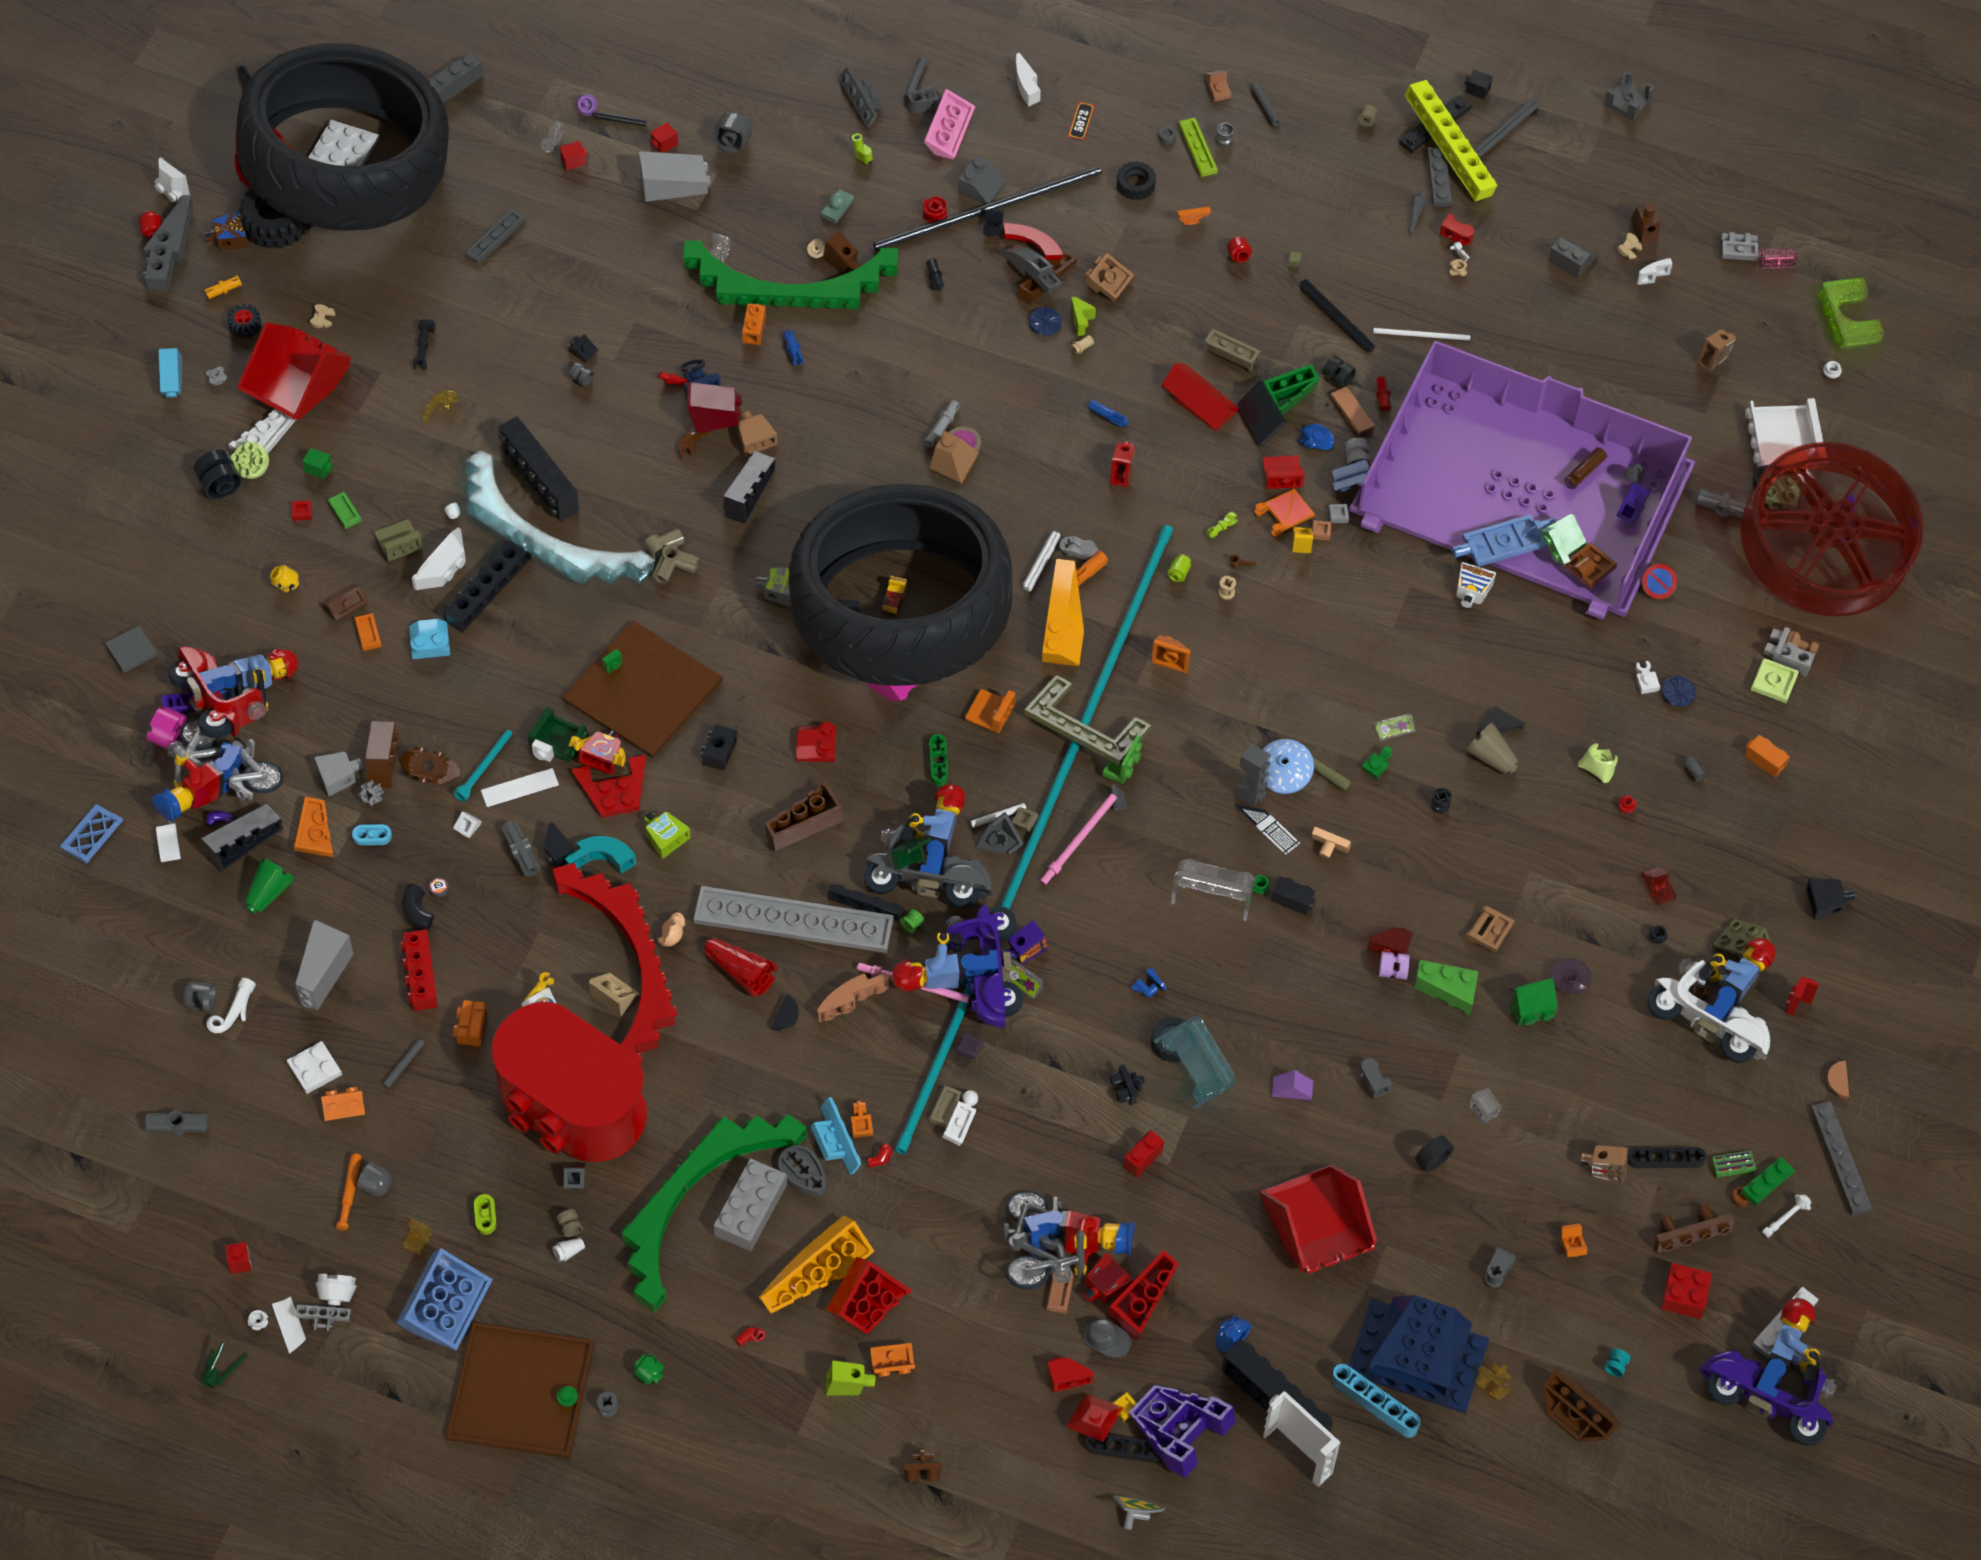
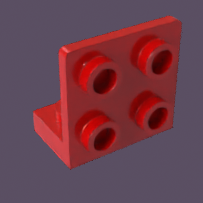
M1298 455L1263 457L1266 489L1303 487L1305 473L1304 469L1300 467Z

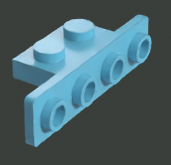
M829 1097L820 1107L825 1121L814 1122L811 1125V1129L825 1161L843 1159L851 1175L860 1167V1157L856 1153L845 1124L839 1115L837 1106L832 1097Z

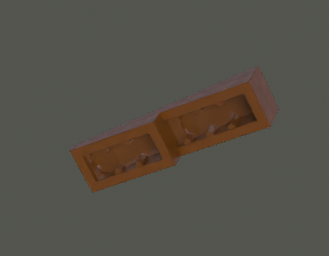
M1062 250V260H1048L1053 266L1052 272L1058 279L1077 262V258L1066 250ZM1031 277L1019 286L1017 297L1031 305L1045 291Z

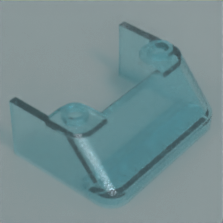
M1195 1015L1154 1040L1155 1043L1162 1040L1166 1050L1177 1052L1195 1082L1193 1097L1198 1103L1193 1106L1194 1109H1197L1237 1084L1234 1072L1199 1016Z

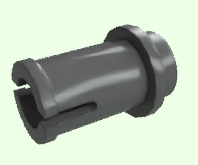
M1690 756L1684 760V768L1690 771L1695 781L1704 778L1706 773L1697 763V758Z

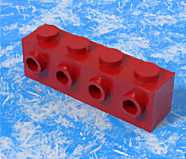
M427 929L403 933L404 941H401L402 953L406 952L407 957L403 958L404 970L408 969L409 975H405L407 987H411V992L407 993L409 1004H413L414 1011L438 1008Z

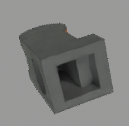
M1367 1058L1361 1064L1360 1076L1370 1095L1375 1099L1390 1093L1393 1085L1390 1078L1384 1079L1378 1070V1062L1372 1058Z

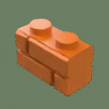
M464 1000L462 1007H458L457 1019H459V1023L454 1026L453 1036L456 1037L459 1045L481 1046L488 1012L485 1002Z

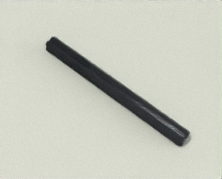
M1304 279L1300 282V288L1368 353L1375 349V344L1309 280Z

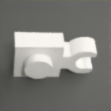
M1646 661L1645 668H1641L1639 663L1635 667L1638 673L1636 680L1641 694L1660 690L1655 671H1649L1651 667L1649 661Z

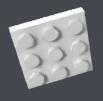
M330 120L308 158L332 165L364 166L379 141V135Z

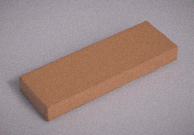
M1347 386L1331 393V398L1358 436L1375 428L1374 423Z

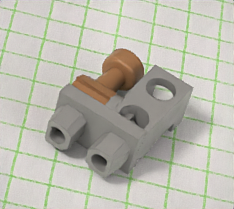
M1785 627L1784 631L1773 629L1769 640L1778 643V645L1767 643L1764 654L1772 657L1773 662L1798 670L1800 675L1807 677L1820 643L1813 641L1809 644L1800 639L1798 632L1790 631V628Z

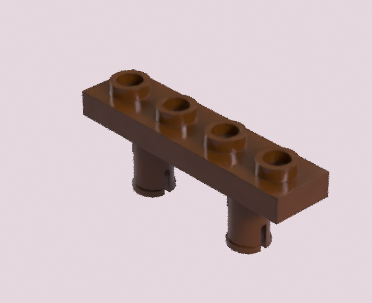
M1706 1204L1700 1206L1697 1211L1703 1222L1677 1229L1671 1216H1664L1661 1218L1660 1224L1665 1233L1656 1235L1654 1248L1657 1253L1668 1252L1680 1246H1689L1700 1240L1706 1241L1717 1235H1726L1733 1230L1734 1218L1731 1213L1714 1218L1709 1206Z

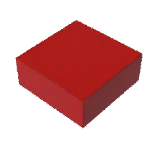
M311 500L292 501L293 521L312 520Z

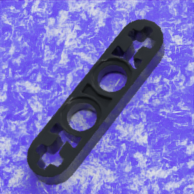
M1699 1147L1633 1148L1628 1154V1164L1633 1168H1699L1705 1163L1707 1155ZM1659 1154L1662 1157V1161H1653L1651 1155ZM1679 1154L1682 1157V1161H1674L1671 1155ZM1694 1154H1697L1698 1158H1700L1699 1161H1696V1158L1693 1157ZM1634 1155H1637L1638 1158H1640V1160L1636 1161V1159L1633 1158Z
M1107 1435L1105 1441H1107L1106 1449H1103V1441L1095 1439L1098 1444L1096 1447H1092V1442L1095 1438L1087 1436L1085 1440V1448L1091 1454L1150 1463L1162 1462L1159 1456H1154L1155 1450L1148 1440ZM1112 1442H1118L1121 1445V1449L1113 1451L1109 1445ZM1139 1445L1142 1448V1452L1133 1454L1130 1447ZM1146 1447H1148L1147 1455H1145Z

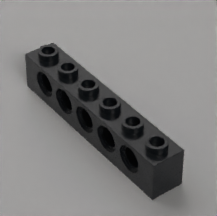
M515 536L506 541L502 549L491 557L490 562L480 569L479 574L472 578L466 588L456 595L454 601L444 608V620L447 624L463 633L532 558L531 546Z

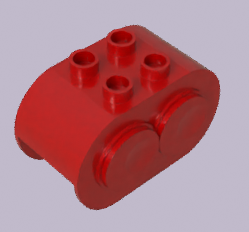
M537 1002L523 1006L502 1022L493 1039L492 1056L499 1096L503 1106L510 1113L508 1119L514 1127L524 1133L531 1128L540 1134L542 1145L554 1154H559L563 1150L573 1158L586 1162H604L615 1159L629 1151L637 1143L646 1126L647 1106L641 1094L644 1081L642 1066L633 1053L557 1003Z

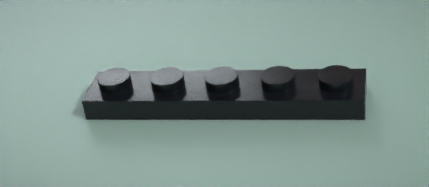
M1458 95L1447 103L1445 108L1451 114L1453 120L1456 121L1472 108V104L1461 95ZM1421 123L1399 140V144L1412 154L1432 139L1423 123Z

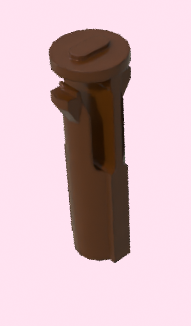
M1596 447L1564 478L1566 485L1571 489H1575L1608 457L1606 452L1602 448Z

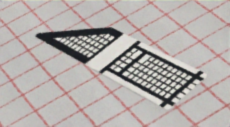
M1235 805L1284 854L1289 853L1300 844L1266 810Z

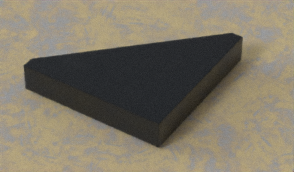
M1495 706L1477 730V735H1480L1490 723H1493L1499 732L1514 728L1523 729L1525 723Z

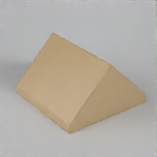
M611 973L592 978L589 981L590 995L620 1017L640 996V993Z

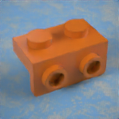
M356 1086L345 1088L346 1092L337 1093V1090L325 1091V1095L321 1096L325 1121L365 1115L362 1089L358 1090Z
M911 1342L870 1347L873 1373H878V1377L889 1376L890 1371H898L899 1374L911 1373V1369L915 1368Z

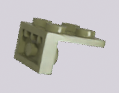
M409 519L375 531V536L388 562L423 549L421 535L419 531L414 530Z
M1734 919L1713 943L1714 948L1737 954L1741 960L1746 952L1745 945L1747 942L1759 937L1768 940L1770 938L1765 927Z

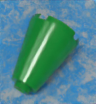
M262 858L244 901L247 905L245 908L253 914H256V912L261 913L293 884L295 878L289 873L285 875V872L282 870L283 868Z

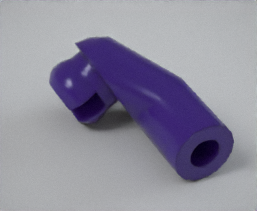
M214 811L208 813L206 822L210 825H216L217 820H221L229 824L237 818L225 811Z

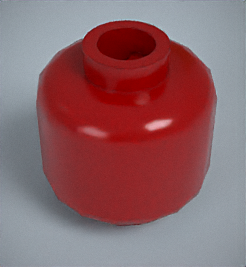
M154 211L143 213L138 220L140 233L151 239L162 225L161 216Z
M1235 237L1227 244V252L1236 263H1243L1252 255L1251 246L1244 237Z

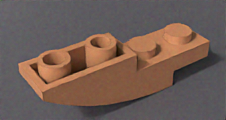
M864 973L842 984L817 1009L818 1021H829L842 1013L848 1014L855 1009V1001H862L870 995L885 992L889 989L887 974L884 973L867 979Z

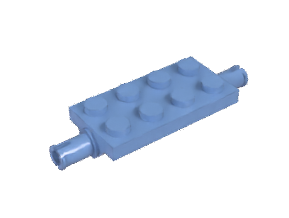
M1530 514L1463 534L1465 544L1453 546L1451 551L1454 558L1470 554L1476 566L1480 567L1545 548L1546 544L1540 530L1556 522L1554 521L1556 518L1552 517L1540 521L1534 520Z

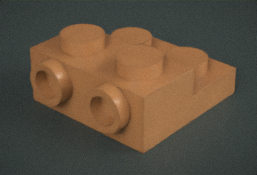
M1106 253L1103 258L1099 256L1093 263L1096 266L1094 269L1090 268L1086 272L1084 283L1096 293L1101 291L1114 302L1133 278L1134 274Z

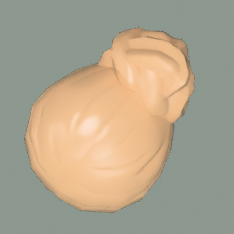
M676 912L672 914L662 925V937L658 938L660 945L671 947L682 938L683 927L686 923L681 913Z

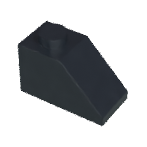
M550 822L544 845V858L549 865L558 868L566 864L565 858L575 851V848L557 826Z

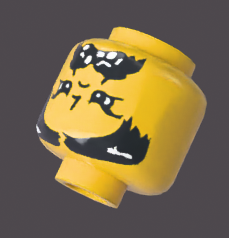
M286 565L277 566L271 572V584L280 591L288 593L298 587V573Z

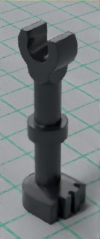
M423 319L419 321L418 328L421 330V337L417 345L419 347L417 358L413 360L414 369L420 363L423 364V370L427 368L425 352L429 344L427 341L428 332H435L436 325L433 320Z

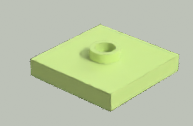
M1763 658L1751 691L1787 703L1799 671Z

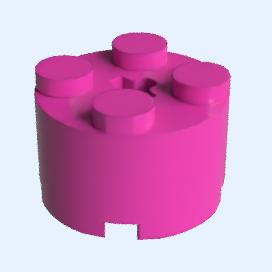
M162 706V709L159 708L150 723L152 731L147 732V741L174 751L179 741L177 738L180 735L181 727L186 721V716Z

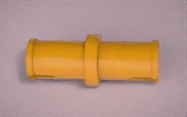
M238 275L228 280L218 281V284L204 290L210 300L220 294H227V291L242 286Z

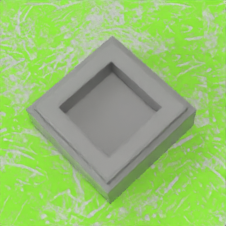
M1347 504L1329 505L1328 510L1331 523L1349 522Z

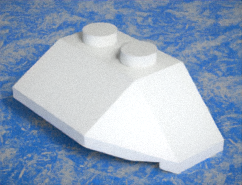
M459 527L446 537L412 577L415 590L442 587L453 578L454 573L464 566L466 559L462 533Z

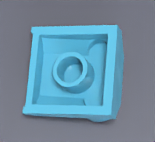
M439 619L421 620L409 626L412 659L450 655L448 625L446 621Z

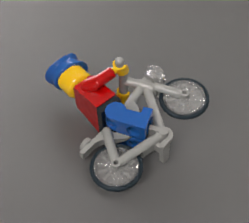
M194 718L185 722L180 729V738L183 743L180 741L172 742L167 749L168 756L175 758V788L172 790L163 789L161 794L157 793L153 796L152 802L156 810L168 822L173 823L174 819L179 818L182 812L191 807L196 809L213 802L223 796V793L228 792L230 788L236 790V794L241 800L246 798L249 800L253 799V793L243 786L257 793L273 792L281 786L283 773L273 763L265 761L256 762L253 759L255 742L251 738L247 740L245 749L239 741L232 743L223 742L221 747L208 749L215 746L220 738H209L203 735L199 728V718ZM220 755V758L217 760H207L205 762L197 760V758ZM241 763L246 767L242 774H240ZM184 768L190 772L186 778L183 777Z

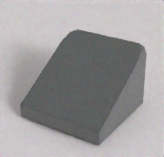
M1111 785L1110 794L1112 793L1117 797L1112 804L1113 810L1127 809L1128 806L1124 792L1117 786Z

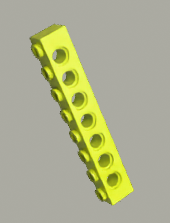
M1427 80L1409 85L1404 95L1473 200L1478 201L1491 197L1498 185L1451 117V114L1434 92L1433 87L1430 86Z

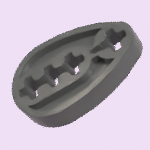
M801 1145L785 1149L779 1157L778 1168L779 1171L787 1174V1183L806 1194L813 1196L823 1195L826 1191L825 1173L816 1155L809 1148ZM787 1156H795V1162L797 1164L801 1162V1168L804 1171L808 1169V1174H801L800 1168L798 1166L794 1167V1161L792 1159L788 1160ZM813 1182L816 1183L817 1185L821 1183V1188H820V1189H819L818 1187H815V1188H814Z

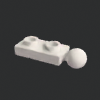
M972 1090L966 1091L963 1094V1103L958 1101L942 1136V1138L958 1146L962 1144L976 1113V1109L971 1106L978 1102V1095Z

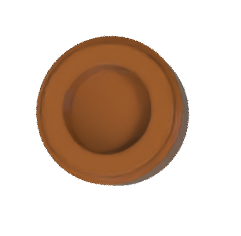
M1738 1186L1732 1192L1731 1200L1738 1207H1746L1750 1204L1740 1193L1745 1186Z

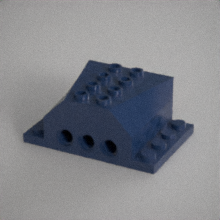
M1416 1295L1393 1297L1391 1305L1371 1299L1349 1367L1372 1383L1465 1414L1489 1338L1470 1332L1472 1323L1455 1308Z

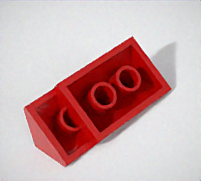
M1174 363L1161 387L1175 396L1176 403L1215 432L1239 411V408L1186 363Z

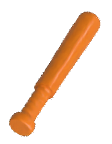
M358 1153L350 1156L341 1203L343 1207L340 1220L336 1223V1228L343 1231L349 1227L347 1223L350 1207H352L362 1164V1156Z

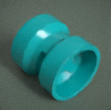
M1612 1349L1610 1360L1604 1366L1605 1371L1612 1376L1623 1377L1625 1366L1629 1364L1631 1356L1621 1349Z

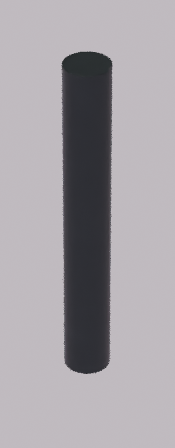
M595 111L594 118L640 126L647 125V119Z

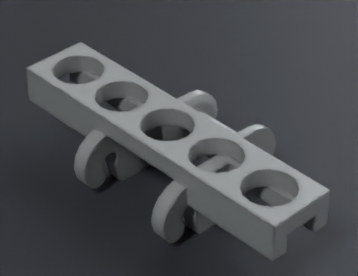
M316 1304L315 1306L297 1305L295 1316L296 1318L313 1319L312 1327H314V1330H317V1328H327V1331L332 1328L331 1323H334V1321L350 1322L351 1309L336 1308V1306L322 1307ZM322 1309L327 1311V1314L324 1316L319 1314ZM299 1310H306V1312L304 1314H300ZM340 1313H347V1316L341 1317ZM318 1318L328 1319L327 1324L318 1323Z

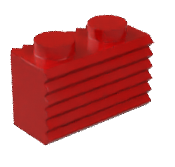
M1149 1130L1124 1156L1122 1166L1133 1176L1139 1178V1175H1142V1172L1152 1164V1161H1155L1160 1156V1153H1163L1164 1140L1152 1130Z

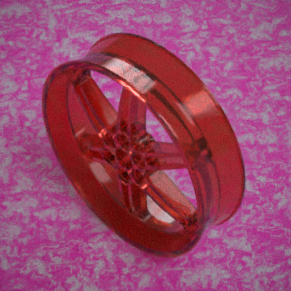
M1817 442L1801 445L1777 457L1763 472L1755 491L1746 503L1741 520L1743 550L1749 565L1758 579L1784 602L1806 612L1834 617L1864 613L1881 605L1890 598L1898 589L1906 573L1918 557L1924 532L1923 516L1919 503L1906 480L1880 457L1861 448L1836 442ZM1808 470L1838 473L1854 479L1855 482L1840 501H1834ZM1780 477H1791L1813 511H1768L1764 506L1767 492ZM1859 482L1862 483L1864 487L1855 501L1851 502L1848 500ZM1867 488L1871 489L1886 503L1899 525L1859 516L1855 513L1854 508ZM1763 529L1808 532L1814 535L1815 540L1799 566L1792 569L1775 554L1765 538ZM1857 538L1883 540L1899 544L1901 549L1899 561L1888 578L1880 581L1875 577ZM1815 546L1822 549L1806 573L1801 576L1799 572ZM1833 547L1839 551L1860 587L1855 589L1831 588L1808 580V576L1827 549Z

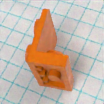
M981 689L966 714L965 720L999 734L1015 706L1016 693L1009 690L1006 696L1000 697Z

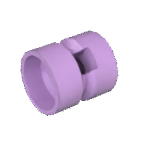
M1382 951L1379 977L1390 978L1394 975L1396 979L1407 980L1410 955L1398 953L1397 956H1394L1392 952ZM1394 962L1399 963L1398 969H1393Z

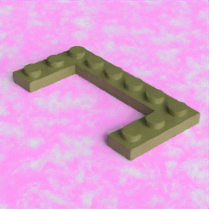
M1058 675L1024 709V715L1118 765L1123 762L1136 735L1141 736V742L1151 730L1150 724L1135 717L1118 737L1113 740L1055 709L1054 707L1072 688L1071 682Z

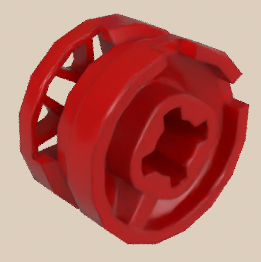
M931 196L930 199L927 198L924 201L923 218L925 221L932 223L936 219L941 220L947 217V202L945 199L939 196Z

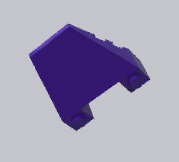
M1154 1385L1129 1411V1415L1166 1467L1183 1478H1186L1198 1464L1195 1448L1190 1446L1206 1428L1224 1436L1236 1423L1233 1406L1218 1398L1211 1396L1209 1399L1199 1397L1196 1393L1188 1395L1180 1393V1390Z

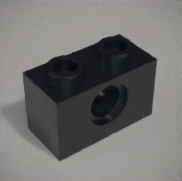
M715 724L714 729L708 733L707 745H703L700 756L702 757L703 765L725 771L738 741L737 730Z

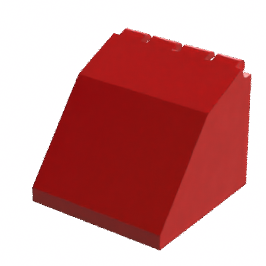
M266 322L237 388L295 420H300L336 388L351 366L349 364L351 357L341 351L337 354V349L326 343L323 344L322 341L311 335L305 341L308 334L298 328L295 329L293 326Z
M1335 1165L1326 1166L1259 1191L1263 1204L1288 1255L1301 1273L1306 1272L1310 1274L1321 1270V1265L1326 1268L1340 1263V1258L1342 1261L1358 1256V1251L1364 1254L1375 1249L1377 1238L1361 1181Z

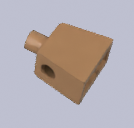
M750 411L742 413V421L738 425V432L745 456L777 445V433L763 415L752 416Z

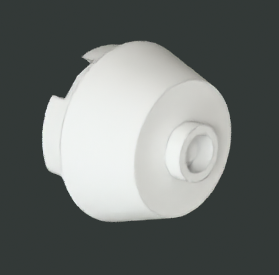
M318 1274V1282L315 1283L319 1300L328 1301V1305L340 1306L341 1302H350L357 1287L355 1285L356 1278L345 1275L327 1276V1274Z

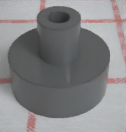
M1629 465L1628 470L1624 471V477L1628 478L1631 483L1641 482L1643 479L1641 465Z

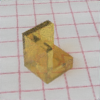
M412 1218L408 1224L410 1232L402 1245L403 1248L421 1255L432 1236L431 1228Z

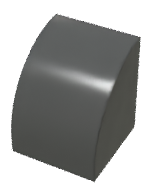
M566 1163L564 1166V1188H584L586 1163Z

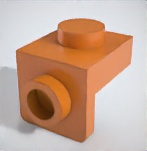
M1581 1224L1561 1227V1244L1567 1257L1587 1255V1246L1582 1237Z

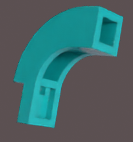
M594 836L577 842L578 851L571 852L565 858L566 865L575 863L577 869L590 861L604 860L611 863L620 874L636 865L635 853L625 843L607 836Z

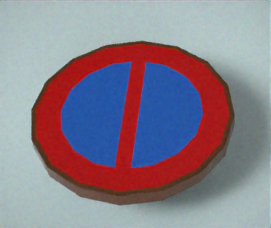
M1652 564L1642 574V589L1652 599H1666L1677 588L1678 579L1676 572L1667 564Z

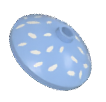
M1280 739L1271 742L1263 748L1264 751L1271 754V767L1268 770L1270 775L1267 779V788L1279 794H1291L1303 789L1309 783L1314 772V762L1310 751L1303 744L1291 739ZM1282 760H1288V763L1283 764Z

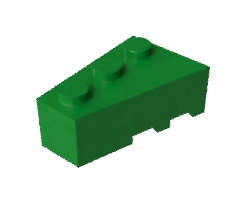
M1309 364L1263 382L1282 415H1284L1317 388L1320 378L1313 365Z

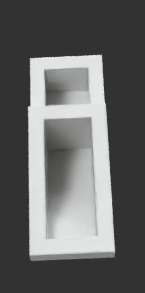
M1017 53L1016 81L1021 96L1029 107L1040 101L1041 90L1037 86V74L1022 55Z

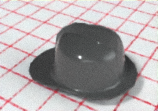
M1094 1320L1084 1328L1083 1339L1086 1345L1108 1357L1120 1358L1130 1350L1131 1340L1127 1332L1109 1320Z

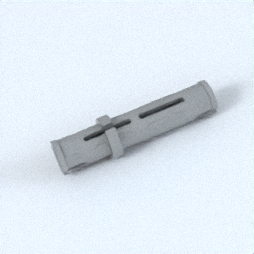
M951 400L947 408L940 413L939 420L924 440L926 446L934 448L949 423H952L953 417L960 408L957 401Z

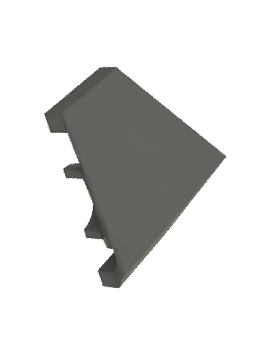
M1004 812L989 824L976 849L1011 855L1024 843L1007 813Z

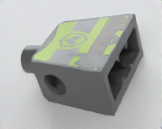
M771 567L767 577H756L755 587L765 588V598L767 600L791 607L789 567Z

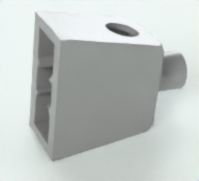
M346 752L315 757L316 766L328 796L353 785L356 782L354 772L364 769L360 758L349 761Z

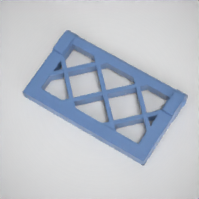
M95 804L61 844L60 848L87 864L123 822V819ZM97 813L102 815V818L92 820ZM106 821H113L114 823L110 828L106 829ZM103 822V830L93 831L92 824ZM87 825L90 826V832L80 834ZM104 834L97 843H94L95 835ZM91 836L92 844L81 846L80 838ZM77 839L78 847L72 848L70 845ZM92 848L87 855L83 854L81 851L84 849Z

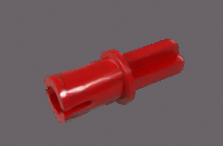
M1377 377L1378 392L1376 396L1379 399L1380 410H1383V412L1389 411L1392 408L1390 402L1391 392L1387 389L1386 377Z

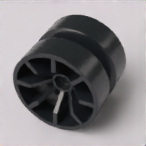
M225 450L207 452L194 464V472L201 482L206 495L211 499H222L232 495L242 484V477L229 453Z

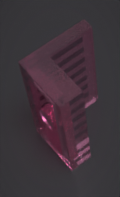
M1793 248L1758 249L1760 268L1796 266L1798 252L1793 251Z

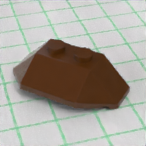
M1556 1369L1542 1385L1547 1414L1579 1442L1608 1440L1621 1424L1608 1407L1578 1382Z

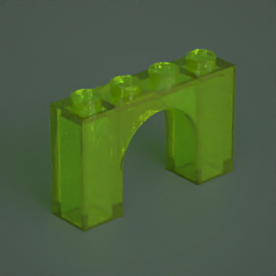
M1864 277L1822 282L1821 288L1818 291L1819 300H1822L1824 314H1827L1829 328L1833 330V338L1835 343L1838 344L1839 349L1881 344L1884 331L1879 319L1853 321L1846 318L1839 309V307L1845 304L1865 301L1868 288Z

